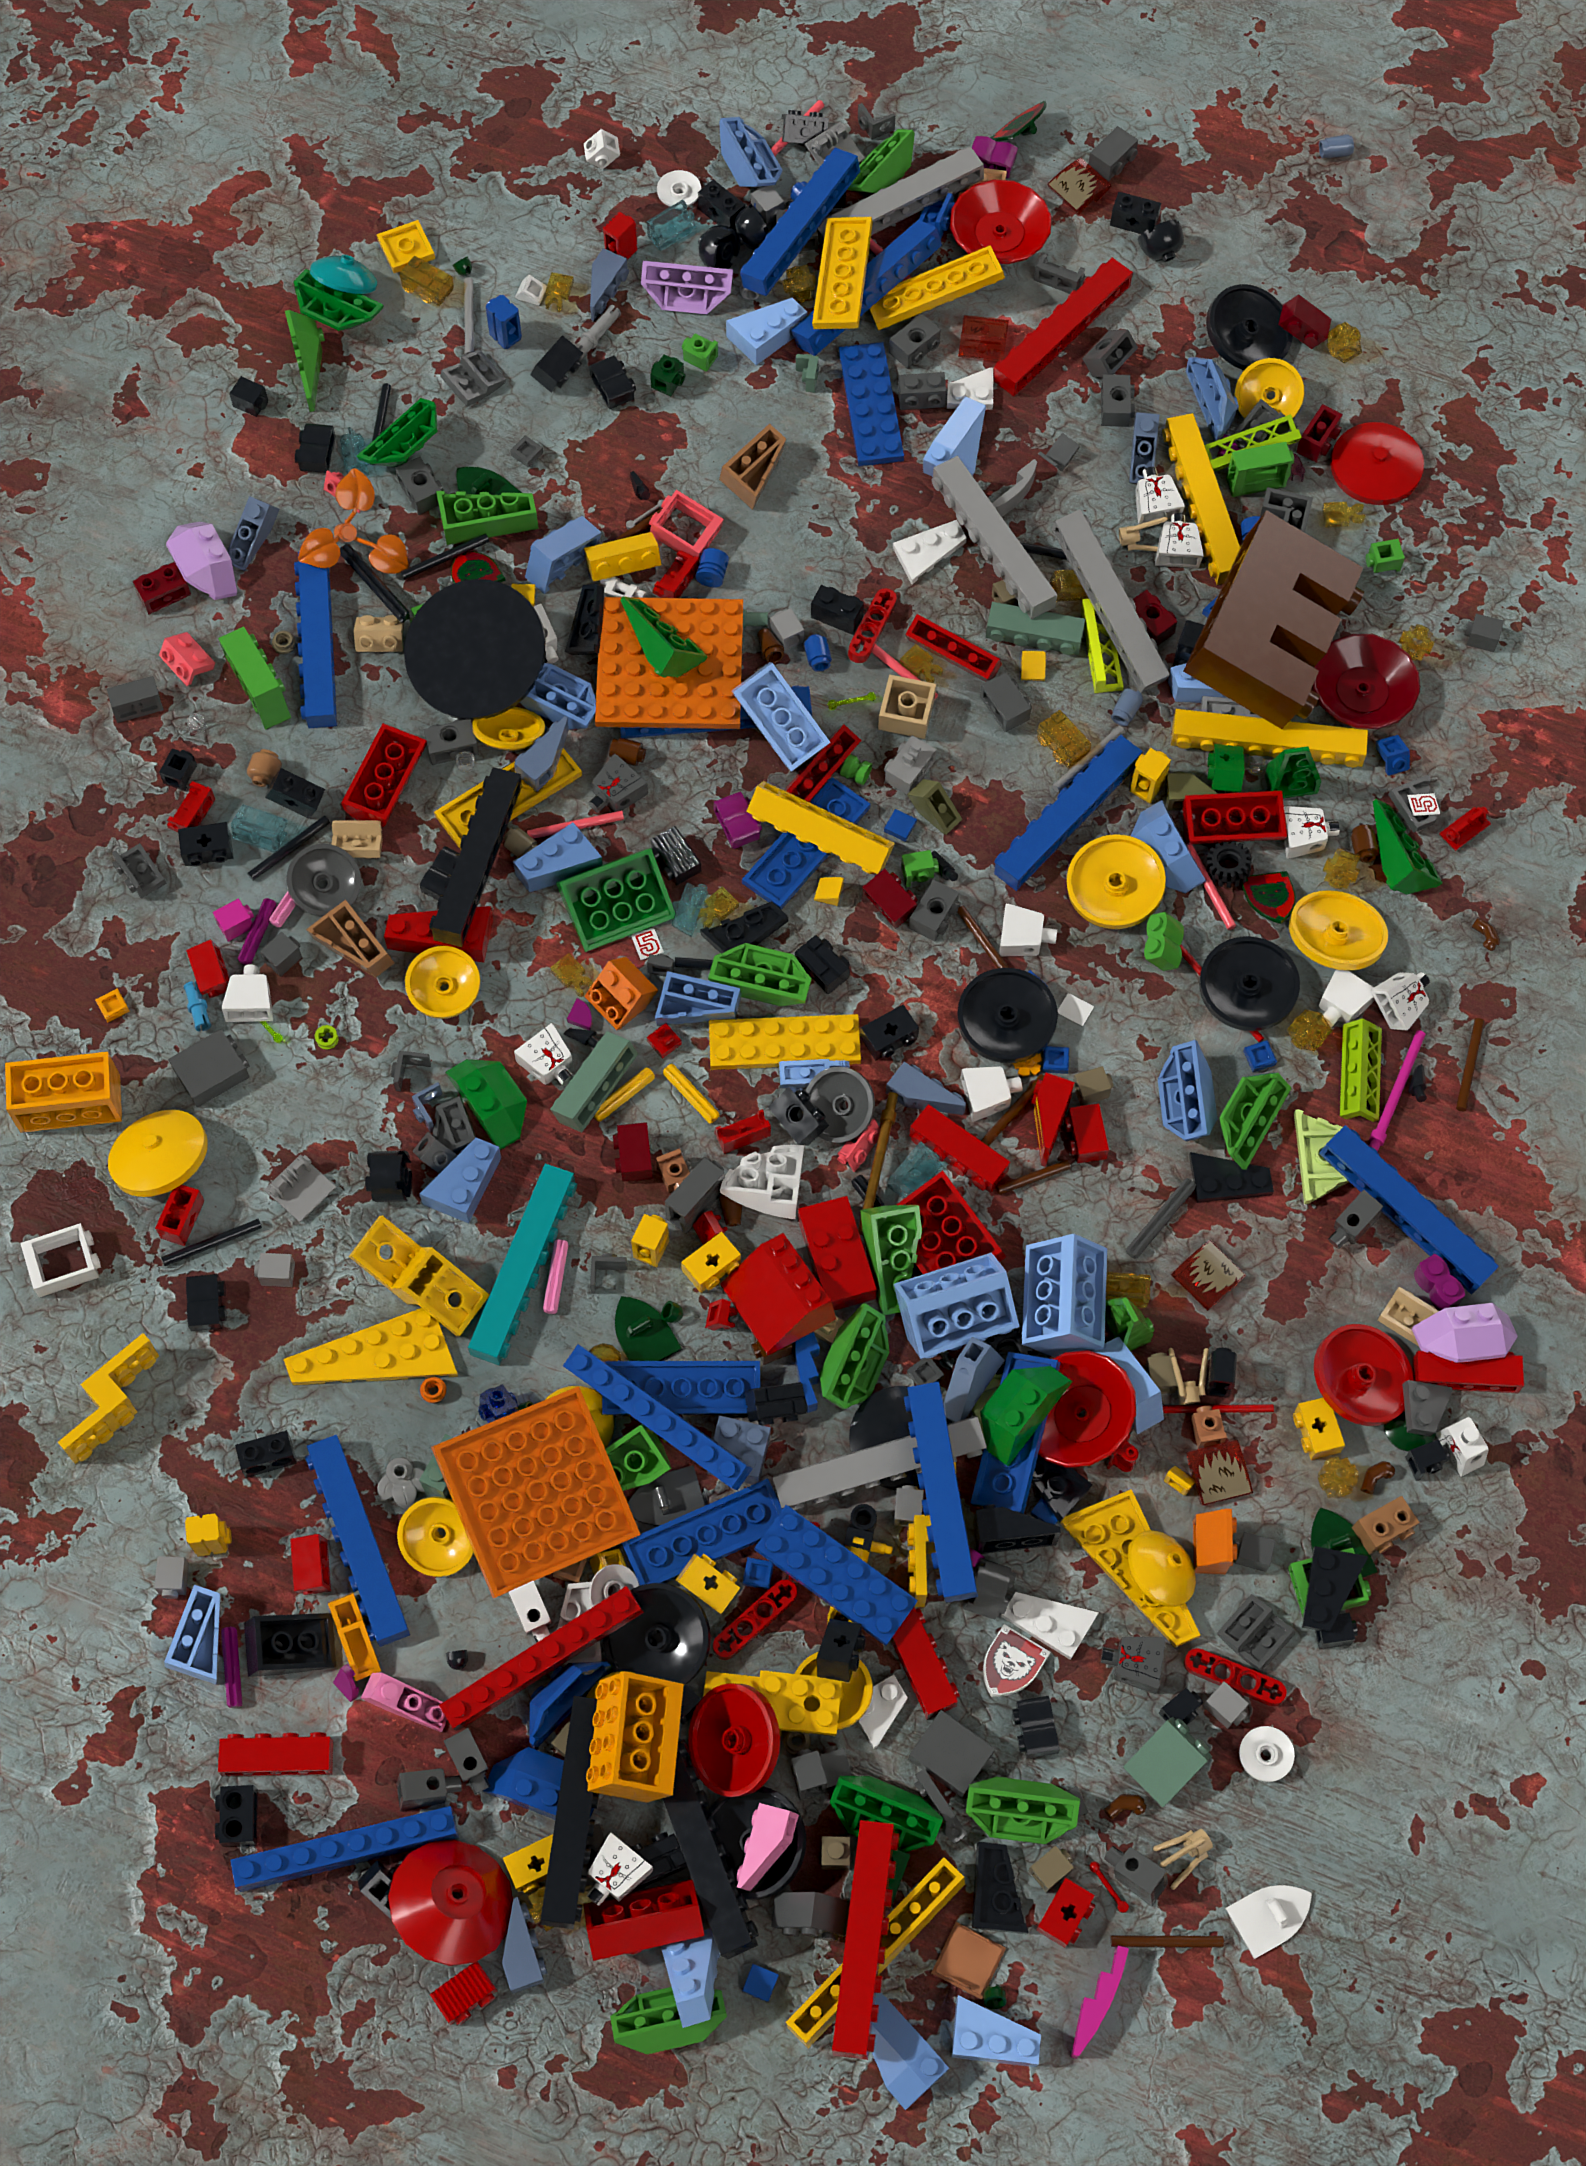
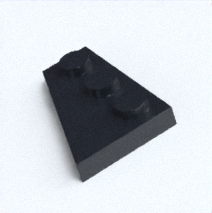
M586 584L582 586L565 649L566 653L570 655H593L599 653L603 623V586L599 584Z
M1193 1152L1189 1154L1193 1182L1196 1184L1195 1195L1197 1203L1270 1196L1274 1193L1270 1168L1249 1164L1245 1170L1232 1160Z
M1317 1546L1313 1548L1302 1628L1330 1632L1369 1556Z
M977 1843L972 1929L1028 1934L1027 1924L1024 1922L1021 1911L1020 1897L1017 1895L1014 1883L1015 1877L1007 1845Z

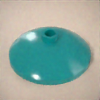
M349 255L320 258L313 262L310 267V274L315 280L335 290L353 294H367L375 291L378 282L374 274L365 265Z

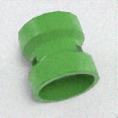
M850 754L842 766L840 775L847 779L850 777L854 778L856 783L863 786L871 773L873 764L866 760L861 762L857 756Z

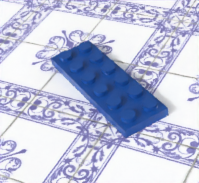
M884 342L839 347V358L858 466L904 461Z
M833 777L810 802L854 824H857L870 809L868 801ZM783 832L742 878V884L767 902L772 901L782 910L831 853L820 851L818 846L811 842L804 843L799 841L796 835L790 832Z
M1008 1352L1000 1385L1013 1369L1052 1366L1059 1371L1060 1362L1054 1359ZM1047 1416L1009 1466H1006L984 1448L970 1504L976 1507L994 1504L996 1508L1005 1507L1024 1514Z
M605 1361L678 1415L747 1414L744 1393L749 1389L760 1388V1361ZM602 1395V1415H630Z
M767 1478L622 1542V1546L639 1585L667 1583L679 1576L694 1554L701 1557L704 1553L715 1562L758 1543L782 1511V1508Z
M785 1505L754 1548L755 1551L853 1623L862 1624L864 1631L885 1646L918 1601L788 1505Z

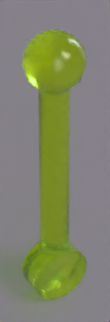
M869 692L865 696L837 702L829 700L827 705L830 710H835L837 706L864 700L874 701L876 694Z
M259 1021L273 1036L274 1042H282L283 1036L276 1033L266 1021Z

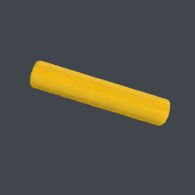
M669 1064L664 1068L663 1075L708 1123L712 1124L719 1118V1112L674 1064Z
M648 1067L644 1068L607 1097L594 1115V1118L601 1122L655 1079V1075Z

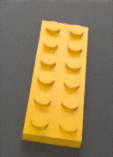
M872 217L827 218L812 320L813 329L859 328L873 225Z
M990 245L900 282L869 310L877 329L881 330L946 302L953 301L963 295L975 292L980 288L1005 279V276Z
M564 748L554 776L539 791L536 792L521 779L522 788L510 821L582 776L581 769ZM515 762L502 770L515 772ZM483 782L434 811L437 820L459 848L463 835H467L469 831V818L471 815H475L477 810L475 809L477 797L483 794Z
M858 1014L709 1020L711 1070L779 1067L780 1061L829 1059V1061L845 1060L849 1064H861Z

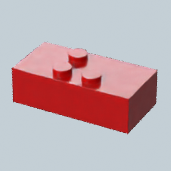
M848 1196L799 1208L798 1222L815 1278L831 1299L834 1311L875 1300L876 1285Z
M693 1879L629 1893L621 1901H617L614 1897L607 1898L600 1906L593 1902L583 1904L593 1961L627 1953L637 1954L644 1949L705 1936Z

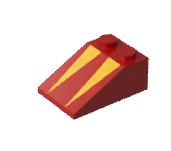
M1047 1072L1044 1075L1043 1081L1038 1079L1031 1102L1035 1104L1034 1120L1040 1163L1044 1167L1047 1165L1068 1109L1075 1083Z

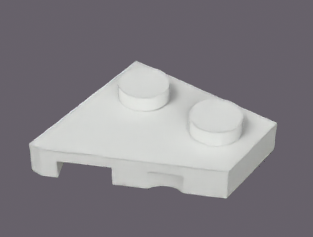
M993 368L985 369L949 383L947 385V409H957L966 396L986 405L985 410H993Z
M895 1675L873 1686L870 1706L863 1717L857 1721L873 1749L878 1747L885 1733L908 1700Z

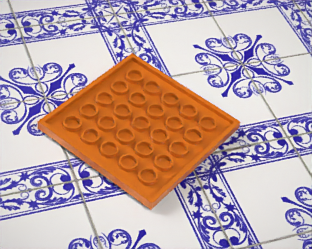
M604 597L603 623L597 669L596 727L740 729L741 704L731 691L741 684L743 599L636 598L661 616L659 621L673 625L678 629L676 633L683 640L691 639L708 656L706 661L680 677L667 676L664 678L656 674L655 668L647 661L620 601L622 597Z
M579 1386L431 1447L492 1598L501 1596L531 1581L540 1579L641 1535Z

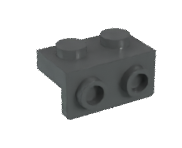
M140 843L121 855L116 850L112 852L115 858L112 864L119 875L125 874L127 879L124 882L131 893L136 891L141 899L167 884Z

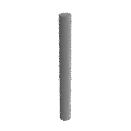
M470 277L464 279L465 355L474 352L473 279Z
M1116 727L1052 785L1053 789L1059 793L1080 771L1088 767L1093 757L1096 755L1100 756L1104 752V747L1110 740L1113 739L1115 741L1120 735L1125 733L1123 727Z

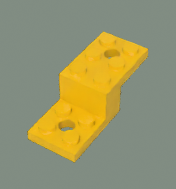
M383 1215L376 1219L349 1255L353 1261L406 1304L419 1305L455 1336H460L490 1296V1294L434 1248L419 1246ZM383 1245H388L391 1249V1255L386 1260L379 1253ZM453 1292L459 1296V1303L456 1307H452L448 1302V1297Z
M144 1333L80 1384L98 1409L58 1441V1444L75 1464L86 1460L92 1454L95 1447L100 1443L108 1442L113 1437V1432L121 1426L128 1425L134 1419V1415L138 1413L120 1388L130 1385L138 1373L143 1369L147 1370L152 1367L159 1357L151 1341Z
M914 1515L913 1523H908L907 1545L913 1548V1550H909L908 1573H913V1576H910L908 1593L918 1600L914 1607H925L927 1598L926 1554L936 1552L934 1542L929 1543L926 1526H931L930 1515Z
M760 1670V1677L706 1671L703 1697L713 1688L728 1683L746 1684L757 1689L766 1697L775 1712L780 1736H782V1730L830 1736L837 1735L842 1681L817 1676ZM816 1698L820 1703L819 1709L814 1712L806 1710L804 1707L806 1699Z

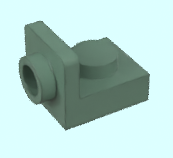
M796 354V371L802 372V382L806 383V392L815 393L819 373V356Z

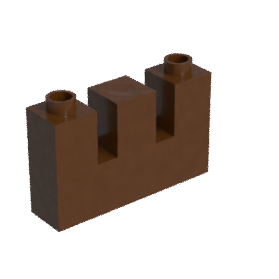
M1266 510L1246 534L1183 672L1280 729H1283L1295 715L1305 720L1314 709L1320 697V694L1311 690L1319 672L1314 666L1326 655L1341 621V618L1336 615L1342 611L1350 616L1364 595V591L1356 587L1363 567Z

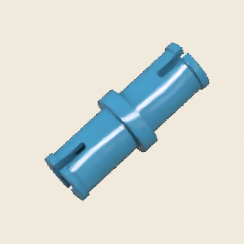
M193 981L184 985L188 999L187 1008L189 1013H192L196 1031L201 1030L200 1026L202 1031H206L211 1028L206 1010L208 1008L207 1001L203 999L197 982H194V987Z

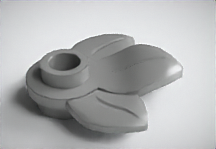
M405 1458L391 1460L387 1465L386 1475L378 1483L377 1490L380 1500H386L393 1496L395 1502L407 1510L415 1502L416 1491L425 1492L419 1481L424 1471L419 1468H412L411 1463ZM403 1466L405 1469L402 1476L395 1475V1467Z

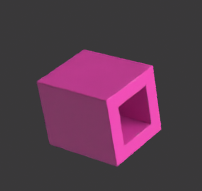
M239 898L212 912L217 925L228 942L249 931L253 924L251 919L254 918L250 907L248 904L243 906Z

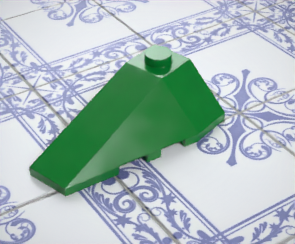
M622 596L620 601L647 661L655 668L656 674L664 678L667 676L678 678L706 661L708 656L691 639L683 640L676 634L677 628L659 621L661 616L640 599Z
M1309 746L1283 750L1268 763L1264 774L1268 791H1282L1283 799L1318 794L1321 785V778Z
M1378 799L1372 801L1382 869L1387 878L1386 883L1389 888L1408 895L1440 886L1442 881L1429 859L1423 860L1417 851L1420 846L1404 833L1406 827L1391 805Z

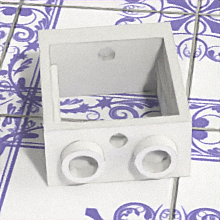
M81 1223L20 1243L33 1289L39 1298L99 1278L97 1269L101 1268L97 1253L92 1254L90 1247L94 1245L93 1237L90 1230L85 1231ZM80 1240L88 1268L45 1281L38 1254Z

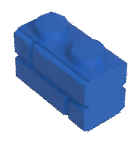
M504 295L491 299L486 304L489 335L495 341H498V344L504 349H508L522 338L519 309L513 303H510Z

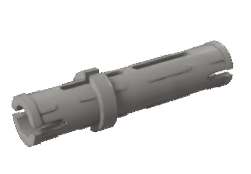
M610 305L590 330L581 335V340L576 344V347L583 352L579 361H582L590 349H594L597 346V341L616 319L621 316L618 308L614 312L612 311L615 308L614 305Z

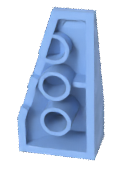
M966 396L964 397L923 458V473L933 477L935 466L958 456L970 474L974 475L986 405Z

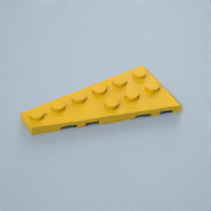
M422 1308L284 1359L293 1385L325 1384V1382L337 1381L347 1383L355 1380H403L411 1377H458L439 1322Z
M1132 1489L1072 1513L1063 1519L1060 1524L1174 1647L1200 1637L1198 1628L1186 1603L1177 1607L1160 1605L1150 1599L1133 1578L1128 1561L1130 1544L1136 1536L1151 1529Z

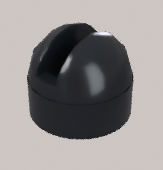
M467 1650L447 1652V1664L454 1670L463 1669L468 1662Z

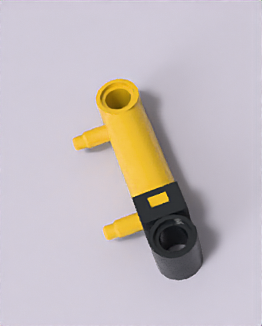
M860 1504L851 1512L850 1527L847 1528L844 1547L866 1563H868L870 1551L891 1555L892 1546L873 1541L877 1523L875 1509L868 1504ZM861 1515H865L870 1518L871 1522L867 1525H860L856 1519ZM832 1606L829 1609L827 1625L829 1619L843 1615Z

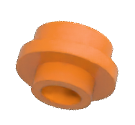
M438 1377L427 1378L420 1387L422 1398L429 1403L440 1402L447 1392L444 1381ZM432 1387L438 1388V1392L434 1395L429 1393Z

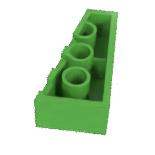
M436 491L447 545L467 542L485 533L489 538L539 529L532 493L490 495L489 492H480V495H473L462 491H456V494H445V491Z
M241 627L219 637L218 640L223 653L236 677L239 679L245 694L248 695L256 714L259 713L265 730L290 719L291 715L282 693L286 691L280 678L275 679L277 675L272 664H266L268 660L263 649H257L259 645L254 634L249 635L245 627Z

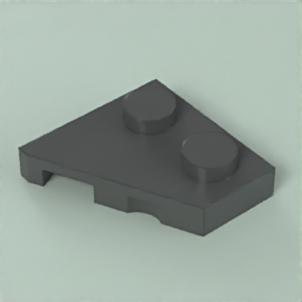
M1429 775L1393 788L1388 794L1413 833L1432 826L1436 821V814L1413 816L1407 796L1430 794L1429 783L1431 778Z
M458 1096L436 1106V1124L433 1128V1136L454 1153L464 1150L476 1138L462 1098Z

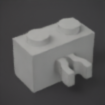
M913 735L907 742L903 741L897 751L898 755L894 760L890 759L884 768L886 772L885 782L906 795L921 781L936 758V749Z

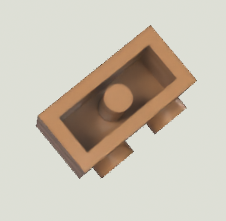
M1400 1496L1359 1519L1352 1529L1369 1555L1377 1550L1381 1554L1393 1546L1392 1542L1398 1538L1404 1541L1415 1534L1414 1528L1420 1522L1403 1496Z

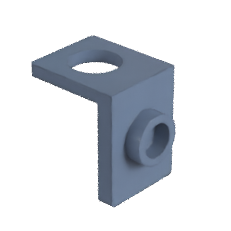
M439 1082L412 1096L415 1106L413 1113L419 1123L424 1121L430 1133L433 1132L434 1125L423 1105L442 1095Z

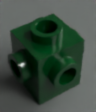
M663 354L659 362L656 361L652 366L650 374L651 388L671 397L676 388L682 386L685 380L684 363L675 357Z

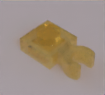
M551 272L546 288V309L549 310L550 305L556 303L557 312L562 310V299H569L574 283L573 276Z
M1347 502L1323 503L1322 510L1325 528L1348 527L1350 521L1358 524L1363 523L1365 515H1358L1356 512H1362L1364 504L1357 503L1352 507H1348Z
M917 644L900 658L901 665L916 677L920 674L925 675L926 682L934 683L935 678L930 675L932 673H936L940 677L943 675V669L939 665L932 664L933 657Z
M721 887L704 901L706 908H701L695 912V920L706 917L707 920L703 923V928H710L714 918H717L719 921L724 920L739 907V902L725 888Z
M570 953L550 967L551 973L566 988L572 984L574 985L575 992L579 997L584 996L583 990L580 989L582 985H587L590 988L593 984L589 977L583 976L586 973L585 969Z

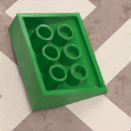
M651 848L643 849L556 882L565 908L585 952L677 917Z

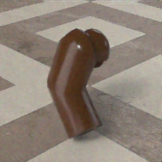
M1478 917L1472 928L1485 936L1486 940L1483 942V946L1490 951H1494L1496 946L1500 944L1497 930Z
M1381 1461L1366 1470L1360 1490L1367 1494H1373L1377 1480L1383 1477L1391 1479L1395 1475L1394 1466L1390 1462Z
M1121 1794L1104 1808V1811L1113 1820L1124 1810H1132L1136 1815H1141L1146 1811L1147 1805L1140 1795Z

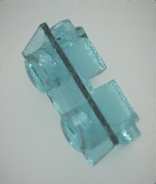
M348 427L349 434L342 435L340 439L342 454L346 457L344 458L345 471L348 474L351 469L356 468L368 476L367 465L369 463L357 458V455L364 450V438L360 433L357 434L351 427Z
M690 883L686 884L672 922L673 927L692 937L697 927L698 918L706 896H708V887L703 884H699L698 887H694Z

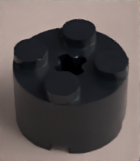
M406 1150L368 1153L367 1164L370 1168V1176L365 1178L366 1191H371L373 1201H408L406 1197L411 1196L413 1177L412 1171H408L406 1163H411V1159Z

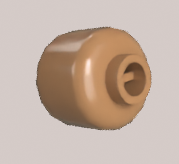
M262 749L260 752L252 755L247 768V775L256 786L266 787V785H270L273 777L282 767V763L278 759L279 756L275 752Z

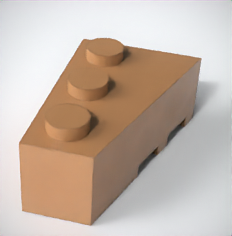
M769 423L722 466L719 480L752 510L783 452L786 438Z
M346 899L306 929L314 940L374 978L395 964Z

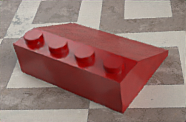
M943 1170L896 1204L919 1205L922 1234L921 1240H918L916 1251L918 1256L915 1264L922 1274L991 1252L999 1262L1007 1257Z
M784 1233L758 1246L720 1284L767 1356L836 1320L831 1299Z

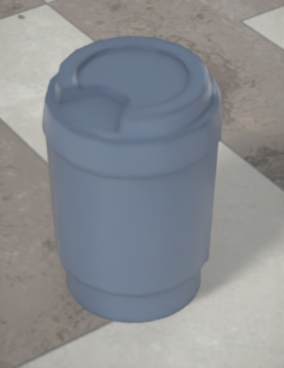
M1349 134L1325 138V140L1319 141L1321 158L1350 156L1354 152L1353 138Z
M1130 688L1123 690L1113 709L1111 719L1120 726H1128L1142 705L1143 695L1139 691L1136 692Z

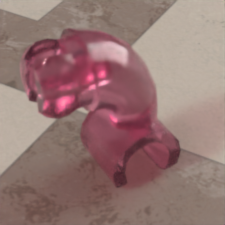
M1293 453L1294 464L1291 465L1293 468L1290 480L1293 481L1294 475H1299L1301 482H1303L1306 472L1298 455Z

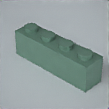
M992 602L986 638L996 642H1010L1018 646L1037 647L1040 650L1059 651L1066 655H1079L1085 619L1045 612L1030 619L1028 614L1023 613L1019 606Z
M606 1031L550 1110L559 1123L581 1133L584 1131L599 1110L601 1104L607 1099L638 1056L630 1040Z

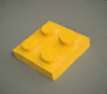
M419 220L376 234L393 273L435 259V253Z

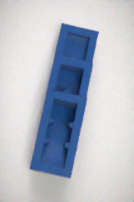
M814 1332L795 1341V1362L798 1380L803 1385V1398L805 1399L807 1413L816 1411L818 1406L811 1386L817 1384L819 1380V1374L813 1358L819 1356L820 1347Z

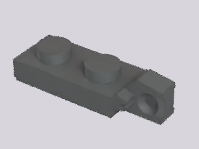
M921 1770L915 1774L918 1779L915 1783L916 1788L923 1798L927 1795L934 1804L931 1807L946 1822L945 1835L953 1844L966 1837L968 1834L926 1770Z

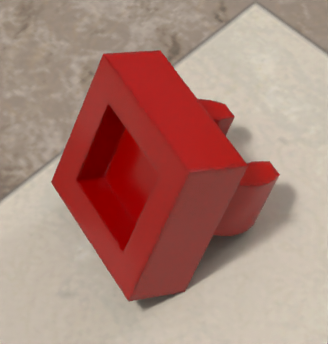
M667 1023L647 1036V1042L662 1059L682 1045V1040Z
M712 1210L704 1212L693 1225L703 1245L720 1232L724 1234L728 1230L727 1227L721 1228L718 1223L721 1220V1216H714Z
M722 1298L709 1304L705 1328L715 1331L720 1328L730 1329L735 1327L734 1323L728 1321L729 1316H734L738 1312L736 1309L730 1308L731 1301Z

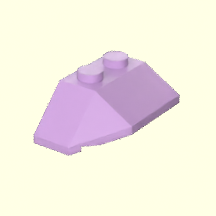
M643 261L641 285L662 310L708 314L731 294L733 270Z
M204 522L177 526L166 542V546L184 580L198 590L209 594V597L214 600L236 596L237 588L232 560L214 526Z
M1493 1303L1444 1308L1412 1328L1421 1351L1427 1353L1430 1351L1441 1358L1456 1363L1505 1357L1518 1337L1509 1316Z

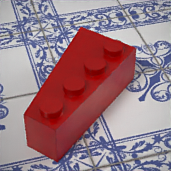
M491 906L477 907L463 947L433 940V932L429 929L432 916H436L438 910L390 914L388 916L384 934L388 950L420 954L432 947L450 946L464 951L475 962L485 963L493 924Z

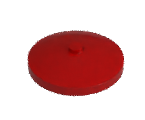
M1368 422L1348 429L1339 437L1332 451L1330 466L1334 480L1347 495L1366 504L1388 505L1397 503L1414 492L1423 474L1424 458L1417 442L1404 430L1387 423Z
M1363 1324L1342 1326L1331 1332L1320 1343L1315 1354L1314 1376L1318 1389L1327 1404L1346 1420L1363 1426H1379L1392 1421L1405 1410L1402 1384L1407 1380L1414 1381L1412 1368L1401 1347L1383 1331Z
M722 1684L710 1690L698 1703L689 1727L688 1744L692 1764L697 1769L700 1780L716 1794L726 1797H740L756 1792L770 1778L778 1760L780 1731L771 1704L757 1689L746 1684Z

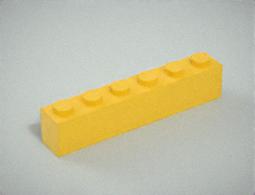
M765 781L757 785L746 811L752 814L755 820L760 822L767 821L773 824L776 830L784 833L790 832L796 835L799 841L804 843L811 842L817 845L820 851L825 853L832 852L840 856L839 858L843 862L848 864L855 863L869 874H878L885 868L895 844Z

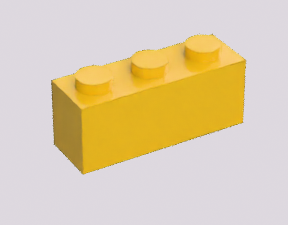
M652 532L584 548L587 568L593 582L661 565L659 547Z

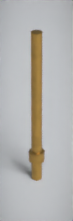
M894 1092L888 1093L886 1107L881 1113L880 1122L882 1125L862 1210L874 1207L891 1126L895 1124L897 1115L895 1108L898 1094ZM860 1218L858 1231L860 1235H863L862 1221Z

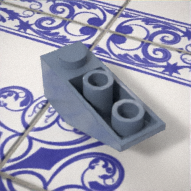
M605 248L602 249L592 264L590 298L592 321H595L599 314H603L607 302L616 295L618 286L627 279L629 274L627 258Z
M1138 412L1135 414L1129 483H1138L1139 480L1144 479L1143 470L1148 467H1154L1160 414Z
M249 496L227 550L232 560V566L243 571L246 570L271 532L280 510L279 508Z
M566 716L560 721L554 722L543 737H538L532 747L527 752L521 753L515 760V772L521 774V779L536 792L555 774L569 731L568 718Z
M903 1062L886 1085V1094L888 1095L889 1092L897 1093V1101L907 1108L924 1110L929 1104L939 1112L958 1115L965 1113L966 1102H964L962 1096L956 1092H949L941 1082L934 1078H928L919 1067L913 1064L909 1065Z
M971 1337L958 1356L944 1401L946 1418L954 1422L966 1419L1005 1361L991 1345Z
M518 1897L513 1899L502 1960L512 1994L545 1983L543 1975L547 1974L543 1957L537 1958L534 1949L539 1946L535 1930L529 1931L526 1920L531 1919L526 1902L521 1904Z

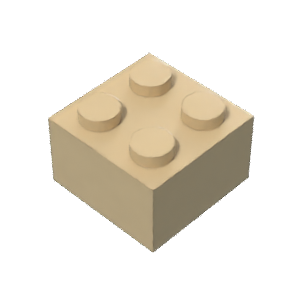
M889 674L879 714L878 730L907 736L913 735L917 738L925 739L934 705L936 684Z

